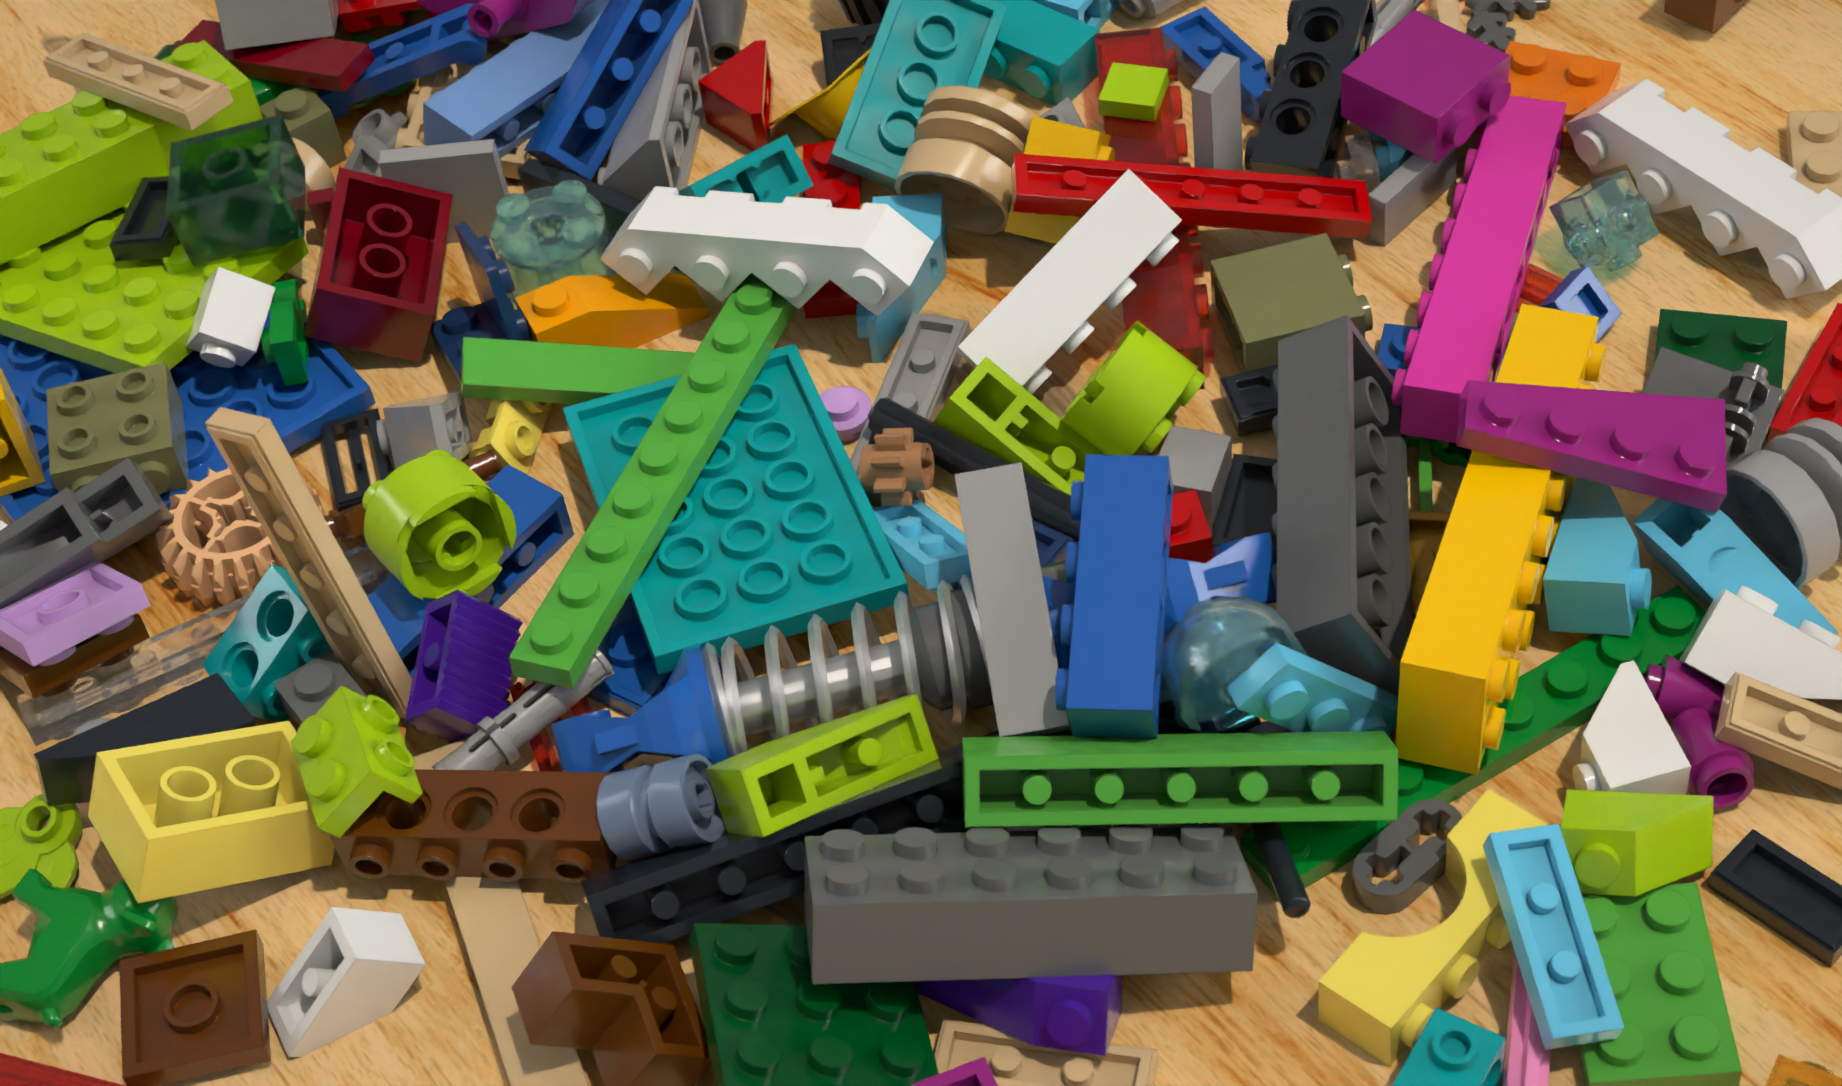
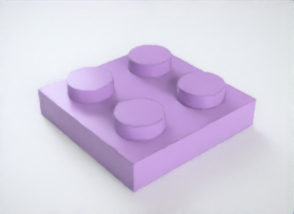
M95 560L1 608L0 646L33 667L38 664L41 666L53 665L74 654L76 644L96 634L109 635L126 628L134 621V614L151 605L141 583Z

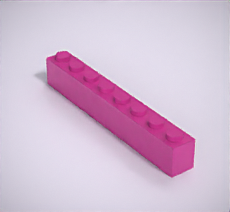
M1509 96L1506 105L1499 113L1491 114L1476 128L1474 149H1469L1466 157L1464 183L1457 184L1452 218H1447L1444 224L1441 254L1445 255L1435 254L1432 261L1429 290L1433 292L1423 291L1420 298L1417 328H1421V330L1411 329L1408 335L1404 366L1409 368L1408 370L1398 368L1393 383L1391 405L1402 408L1400 434L1456 443L1459 397L1467 381H1496L1562 152L1567 103Z

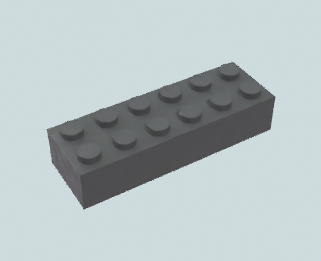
M1344 315L1278 341V369L1273 371V382L1278 394V415L1274 416L1272 421L1273 431L1278 442L1277 463L1272 467V476L1277 489V512L1272 515V527L1277 539V562L1271 568L1272 580L1277 591V614L1271 619V629L1276 643L1398 695L1400 662L1412 629L1406 435L1400 434L1402 408L1391 405L1393 376L1350 318Z
M1185 823L1181 827L1150 828L1144 824L1113 825L1110 829L1078 830L1070 825L1043 826L1039 831H1006L1000 827L993 826L974 827L967 832L934 833L929 829L911 827L901 829L895 834L862 835L854 830L837 829L829 831L823 836H805V921L812 984L1253 971L1258 892L1231 826H1220L1217 823Z

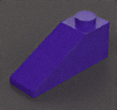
M1123 975L915 981L919 994L1038 1047L1106 1056L1122 1013Z

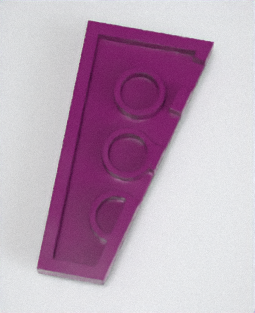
M1475 380L1467 381L1459 397L1456 446L1715 513L1727 496L1725 399Z

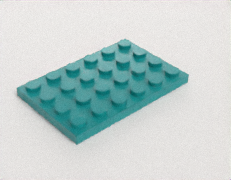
M796 344L771 351L629 594L658 675L673 671L684 648L701 644L703 649L708 642L716 647L720 657L721 648L728 636L736 640L744 650L765 644L764 637L771 625L778 628L785 637L808 631V623L814 614L823 618L825 623L829 625L850 619L851 612L857 602L865 606L870 613L894 606V600L899 591L909 597L908 584ZM681 375L562 408L568 432L598 511Z

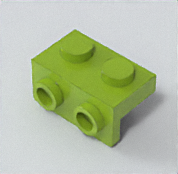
M342 685L315 715L309 716L303 721L296 736L291 740L317 827L338 838L350 828L383 791L411 804L423 793L413 767L415 760L407 750L398 726L399 716L396 711L378 696L368 695L364 697Z

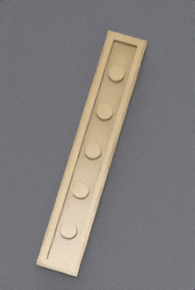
M220 407L205 422L206 429L336 658L366 696L375 695L382 698L392 706L400 718L405 719L413 679L270 418Z

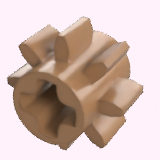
M885 428L882 434L875 435V444H866L862 449L860 456L862 485L867 492L881 493L882 507L912 506V500H919L920 498L919 490H930L932 487L935 471L932 448L929 443L914 442L913 428Z

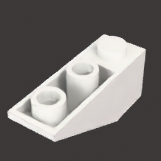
M1741 585L1736 595L1728 590L1718 591L1679 661L1724 686L1735 672H1739L1801 698L1842 700V652L1836 650L1841 638L1806 619H1803L1799 628L1788 624L1774 616L1779 606L1776 602Z

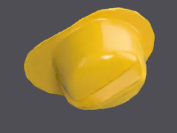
M870 49L829 87L768 124L769 127L795 113L825 136L837 139Z

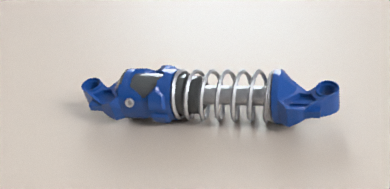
M1270 533L1248 536L1213 548L1215 557L1206 563L1169 558L1162 664L1184 618L1203 604L1229 605L1230 613H1237L1277 602V591L1271 574L1272 565L1277 562V555ZM1065 560L1041 567L1059 668H1069L1071 646H1062L1061 611L1063 604H1074L1076 583H1067ZM970 572V577L963 574L959 581V589L953 590L951 584L942 580L937 588L938 601L915 608L908 595L899 591L894 600L899 640L881 644L866 607L857 602L851 612L854 652L839 655L827 624L823 618L814 614L808 623V640L811 663L797 666L785 636L778 628L771 625L764 637L768 675L755 678L742 647L729 636L721 648V662L716 647L708 642L703 649L701 644L684 648L664 690L630 717H611L610 710H602L551 724L562 772H618L625 770L624 766L641 754L678 758L697 753L705 756L715 765L747 751L745 736L762 732L766 742L790 735L789 724L805 721L807 728L820 725V723L823 724L834 720V712L846 709L848 715L861 711L860 705H863L865 710L877 706V701L889 698V701L901 698V694L905 693L907 695L917 694L922 707V692L926 703L942 711L946 720L959 728L966 715V705H970L975 709L988 706L989 709L995 712L972 574ZM779 657L785 669L783 671H781ZM735 664L742 678V681L738 683L736 678Z

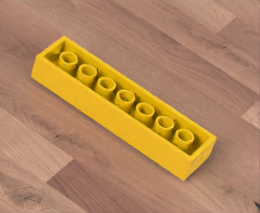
M1522 304L1496 382L1594 389V386H1591V381L1600 382L1607 345L1596 343L1599 317ZM1472 450L1400 662L1395 746L1398 749V758L1478 775L1485 748L1498 750L1506 716V709L1498 708L1499 702L1502 703L1503 699L1513 700L1521 660L1514 659L1513 656L1518 650L1528 651L1535 621V612L1528 611V607L1532 603L1542 604L1545 594L1543 577L1547 565L1542 564L1543 558H1550L1561 520L1555 518L1557 513H1564L1575 479L1574 476Z

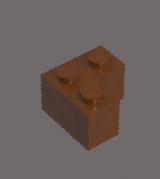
M552 931L512 985L530 1045L592 1050L605 1086H695L712 1065L705 1027L674 945Z

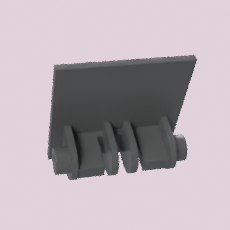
M1661 347L1642 393L1725 399L1727 467L1748 453L1760 451L1783 396L1784 389L1770 385L1766 380L1768 371L1758 364L1744 363L1741 370L1732 372Z

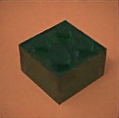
M281 114L171 143L166 214L193 266L227 257H234L269 246L280 247L293 240L305 237V165Z

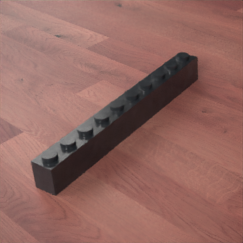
M1216 651L1163 670L1161 674L1158 734L1239 733L1261 725L1259 717L1237 708L1227 690V687L1244 672L1242 661ZM1070 727V730H1069V731L1058 732V733H1052V734L1041 735V736H1073V735H1072V731H1071V727ZM999 730L980 737H1000ZM962 743L937 752L939 759L765 837L727 833L725 829L721 837L712 843L690 848L676 846L662 854L645 857L580 881L599 936L663 944L692 933L694 923H720L805 892V836H823L825 833L837 829L854 830L862 835L895 834L901 829L911 827L929 829L934 833L967 832L974 827H965Z

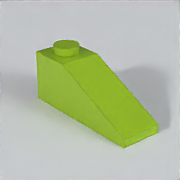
M985 357L955 390L933 421L1011 464L1022 462L1024 471L1071 495L1073 480L1084 481L1086 455H1104L1062 422L1061 418L988 357Z
M910 694L766 742L706 768L727 833L765 837L939 758L918 695Z

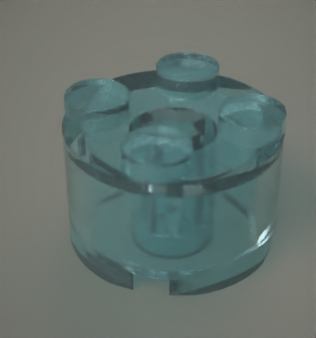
M566 180L556 186L537 188L523 194H508L496 204L497 215L493 220L490 236L497 260L500 258L504 260L512 276L516 292L508 295L514 304H516L515 297L566 276L617 275L616 271L600 260L611 242L603 207L593 195L587 192L586 186L580 181Z

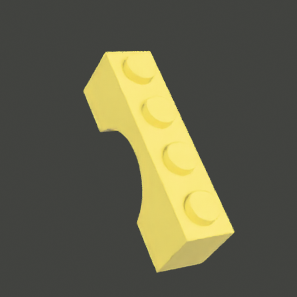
M1487 789L1447 835L1445 876L1459 895L1461 900L1459 906L1441 924L1419 934L1392 937L1362 931L1318 981V1020L1388 1066L1395 1062L1407 1046L1413 1049L1435 1008L1440 1009L1450 996L1456 999L1461 998L1473 984L1480 969V961L1493 946L1497 949H1502L1511 940L1482 846L1489 833L1550 824L1492 790Z

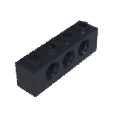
M1375 0L1291 1L1287 15L1289 35L1286 44H1278L1273 61L1275 81L1272 90L1265 89L1261 96L1259 106L1261 126L1258 136L1251 135L1248 139L1245 150L1246 170L1261 173L1332 178L1348 123L1347 119L1341 117V71L1370 47L1378 21Z

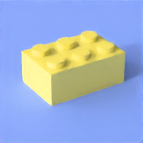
M290 721L97 752L88 817L137 903L332 865L335 846L330 834L317 827L291 745V740L296 736L297 732Z

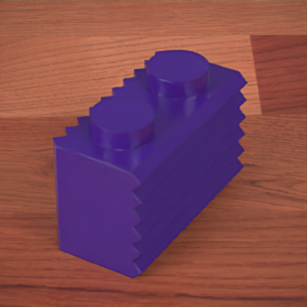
M458 589L428 603L405 716L406 725L416 726L417 730H426L427 734L437 735L438 739L448 740V743L452 744L470 738L478 731L476 724L486 716L493 719L503 710L507 709L511 705V702L507 699L511 694L508 688L513 682L510 677L512 669L509 656L521 635L518 631L523 624L521 619Z

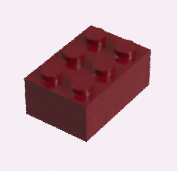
M339 167L326 216L304 336L420 363L435 316L453 195Z

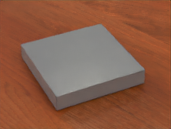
M494 139L380 150L379 166L383 178L453 195L445 244L460 242L454 226L465 221L477 238L484 235L488 239L516 237L517 220Z

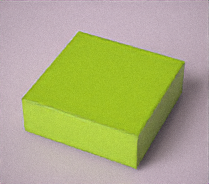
M1112 62L1098 98L1099 115L1155 122L1169 85L1168 69Z

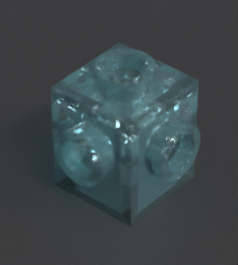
M1627 170L1593 179L1549 207L1563 233V242L1567 251L1577 260L1580 268L1606 265L1610 272L1623 268L1643 255L1639 248L1641 245L1660 234L1650 216L1651 212L1647 201L1638 193Z

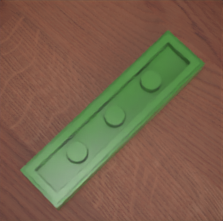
M463 337L461 349V397L578 404L682 375L695 352Z

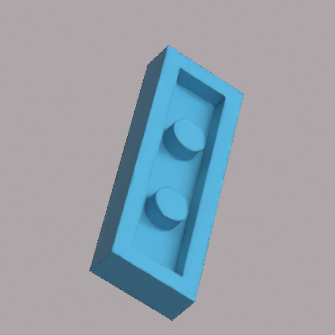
M912 500V506H878L873 508L900 568L924 588L937 592L940 582L944 580L951 584L953 590L959 589V581L963 574L970 577L971 568L965 534L921 500Z
M1275 643L1227 687L1238 709L1294 732L1384 731L1390 737V733L1397 726L1398 695L1279 643Z
M1559 824L1489 833L1482 846L1544 1049L1616 1039L1624 1029V1025Z

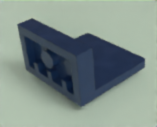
M466 221L454 227L481 303L473 307L462 306L450 310L442 319L433 322L430 329L435 346L460 386L463 337L533 341L531 331L520 309L514 310L508 295L516 292L506 263L502 258L497 260L487 236L484 235L477 238Z

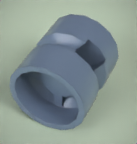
M695 753L669 759L655 764L654 767L643 765L606 775L598 789L597 816L602 835L610 850L618 858L630 861L662 854L668 851L670 847L690 848L712 843L719 839L725 830V824L706 768L713 764L705 756Z

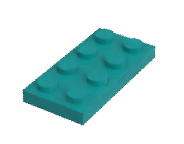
M889 0L827 163L895 190L894 186L908 147L916 142L913 135L928 93L944 86L960 85L978 88L1008 5L996 0Z

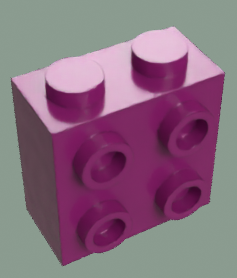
M1413 10L1341 71V117L1436 164L1454 147L1462 146L1475 128L1491 114L1499 113L1506 105L1511 93V84L1508 82L1510 55Z

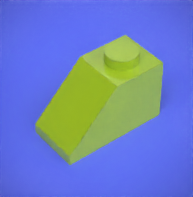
M1567 789L1561 832L1581 894L1638 896L1712 867L1714 796Z

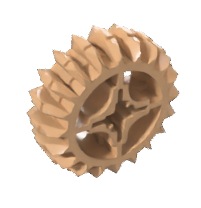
M208 467L207 477L199 482L186 480V494L169 496L171 506L169 511L174 519L160 527L161 530L156 533L158 539L157 547L162 555L161 562L168 576L173 578L178 588L187 597L196 596L205 607L218 600L229 610L238 600L244 599L246 601L271 564L284 568L285 566L229 467L219 472H214ZM302 476L306 486L308 487L311 495L313 496L317 506L319 507L324 517L325 514L321 507L322 504L317 494V491L315 489H312L310 482H306L305 478Z

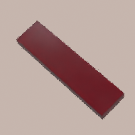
M202 20L171 50L173 52L181 45L198 43L205 40L246 77L343 93L375 61L369 44L323 37L225 50L220 22Z

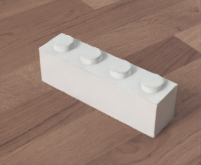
M1128 169L964 339L956 351L974 369L985 357H988L1029 393L1033 394L1052 374L1044 364L1061 347L1070 355L1095 329L1086 320L1103 303L1113 311L1137 286L1129 275L1145 259L1155 267L1179 242L1171 232L1182 219Z

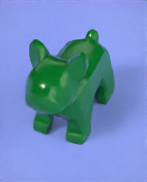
M29 869L13 890L12 895L18 904L39 918L34 924L36 927L27 957L0 963V1019L4 1021L21 1019L27 1022L44 1023L56 1029L62 1025L64 1018L74 1013L100 976L115 960L129 955H145L174 948L170 937V932L178 913L174 897L137 903L124 878L112 888L101 893L80 887H54L42 873L35 869Z

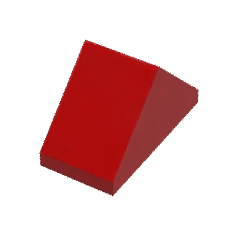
M758 40L752 42L698 81L706 123L752 152L770 143L771 127L768 124L771 123L773 76L766 40Z

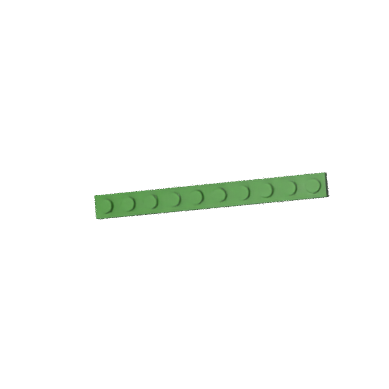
M753 273L731 293L510 654L509 661L513 676L574 689L797 309Z

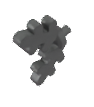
M1466 0L1465 6L1473 9L1471 19L1467 23L1466 34L1473 38L1479 36V41L1505 53L1510 41L1515 40L1516 30L1506 27V22L1514 18L1515 11H1519L1526 19L1535 18L1536 11H1545L1550 8L1551 0Z

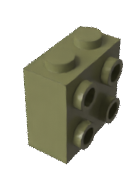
M1327 233L1210 261L1212 305L1241 373L1277 365L1279 340L1344 315L1350 318L1364 338L1365 332L1373 329V318L1369 302L1365 295L1356 296L1353 289V275L1348 258L1345 254L1337 256Z
M166 362L46 389L50 477L58 493L66 487L76 492L126 458L131 459L144 470L159 495L186 488V480H189L183 402Z

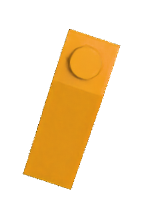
M667 273L647 295L619 274L570 275L514 298L517 309L522 311L534 342L635 348L710 316L708 306L685 273Z

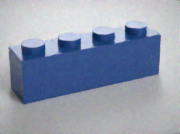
M609 0L524 151L541 162L591 181L694 0Z
M1086 455L1084 481L1073 480L1071 519L1072 522L1081 523L1079 542H1068L1066 548L1067 583H1076L1074 604H1063L1061 611L1062 646H1071L1069 668L1057 669L1055 703L1057 711H1067L1073 736L1157 739L1173 502V482L1169 456Z
M508 464L486 484L507 503L513 512L516 522L515 543L512 550L506 545L502 556L497 562L503 569L496 579L483 591L473 596L498 609L574 535L563 494ZM391 573L368 596V599L413 679L426 606L436 599L422 597L423 600L413 596Z

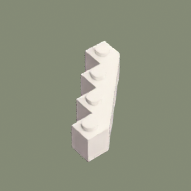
M1645 79L1614 90L1564 124L1574 141L1576 153L1586 163L1592 175L1627 164L1637 182V189L1640 195L1648 202L1655 215L1691 205L1701 222L1705 237L1713 244L1719 257L1758 247L1768 266L1772 280L1780 287L1786 299L1826 291L1842 279V197L1827 188L1819 194L1796 181V169L1760 147H1757L1752 152H1748L1729 140V128L1694 107L1683 112L1665 101V89L1652 81Z
M655 186L626 218L600 260L645 295L676 266L721 302L753 273L797 309H800L822 286L831 280L875 316H878L910 287L934 241L888 204L864 202L860 210L833 208L831 200L786 196L782 203L757 202L754 199V195L750 193L709 190L705 197L679 195L677 188Z

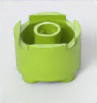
M1137 320L1116 344L1119 347L1118 350H1114L1106 360L1101 362L1061 418L1062 422L1105 455L1144 456L1146 452L1150 454L1172 427L1173 423L1169 419L1181 405L1184 407L1206 380V376L1197 370L1196 365Z
M433 450L425 456L401 465L384 480L376 481L370 485L363 496L362 503L366 510L364 536L369 549L413 596L423 600L422 597L438 599L457 589L471 596L480 593L496 579L503 569L497 562L502 556L506 545L512 550L515 543L516 522L513 512L507 503L464 462L453 457L445 450Z

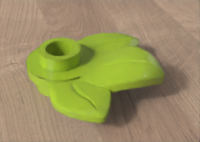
M40 794L31 799L24 807H5L0 809V899L12 894L19 881L29 869H35L42 873L54 887L70 888L79 866L74 846L77 844L82 832V821L75 803L48 806L43 794ZM50 818L49 823L42 829L45 822Z

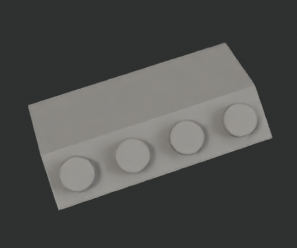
M694 0L609 148L607 167L599 169L598 184L641 201L655 186L677 188L678 191L688 186L705 114L698 81L713 71L699 0Z

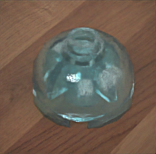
M1246 596L1208 599L1191 606L1185 612L1183 618L1175 625L1163 648V682L1169 698L1179 715L1191 729L1201 731L1198 721H1213L1218 731L1232 730L1260 718L1238 709L1227 687L1275 643H1279L1307 656V652L1295 633L1273 607Z

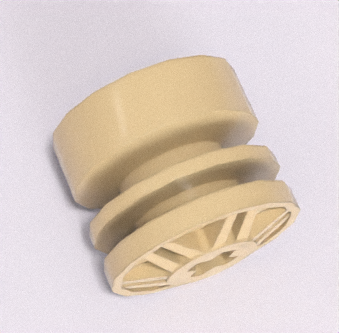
M960 85L944 86L928 93L913 135L916 142L909 145L894 186L897 194L942 193L946 227L948 229L974 235L996 234L1005 230L1013 199L1011 169L1014 153H1024L1032 118L1022 108L1006 98L982 89Z

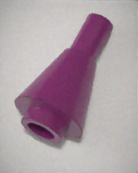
M1665 654L1660 666L1648 664L1643 678L1666 720H1674L1678 714L1687 709L1702 708L1709 712L1711 718L1718 721L1725 689L1724 685L1669 654Z

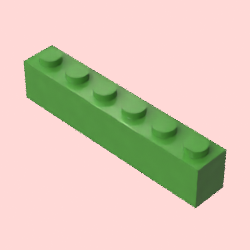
M1384 731L1158 734L1157 739L1078 736L962 737L965 827L1397 820L1398 749Z

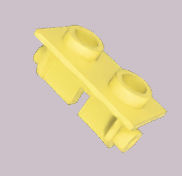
M492 399L485 418L490 427L481 429L477 443L471 449L469 459L492 449L497 456L501 470L508 464L528 475L552 403Z

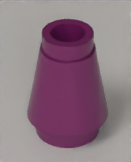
M1702 708L1687 709L1674 718L1671 730L1691 765L1687 789L1689 795L1714 796L1713 809L1717 810L1739 804L1751 793L1754 786V763L1752 759L1742 749L1715 739L1717 722L1711 718L1708 711Z

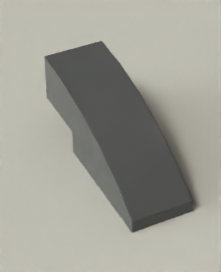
M126 458L76 492L66 487L0 530V609L95 560L102 562L174 519L144 470L131 459Z

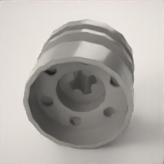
M1817 417L1801 421L1789 428L1784 435L1771 439L1763 450L1748 453L1726 467L1727 496L1719 509L1741 529L1798 590L1827 572L1837 560L1842 559V427L1840 425Z

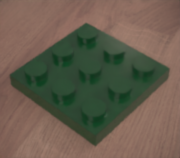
M694 923L689 947L716 1086H911L916 1082L939 1074L915 981L812 984L806 925Z

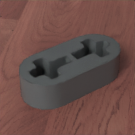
M1427 799L1409 806L1398 816L1397 820L1392 821L1354 859L1353 892L1355 899L1360 905L1373 913L1383 915L1399 913L1409 907L1445 873L1447 835L1462 819L1461 813L1453 805L1443 800ZM1422 829L1426 833L1432 834L1441 829L1445 831L1444 840L1442 841L1438 837L1431 836L1419 846L1420 830ZM1398 867L1396 885L1386 879L1378 885L1372 883V873L1375 872L1379 876L1385 877Z

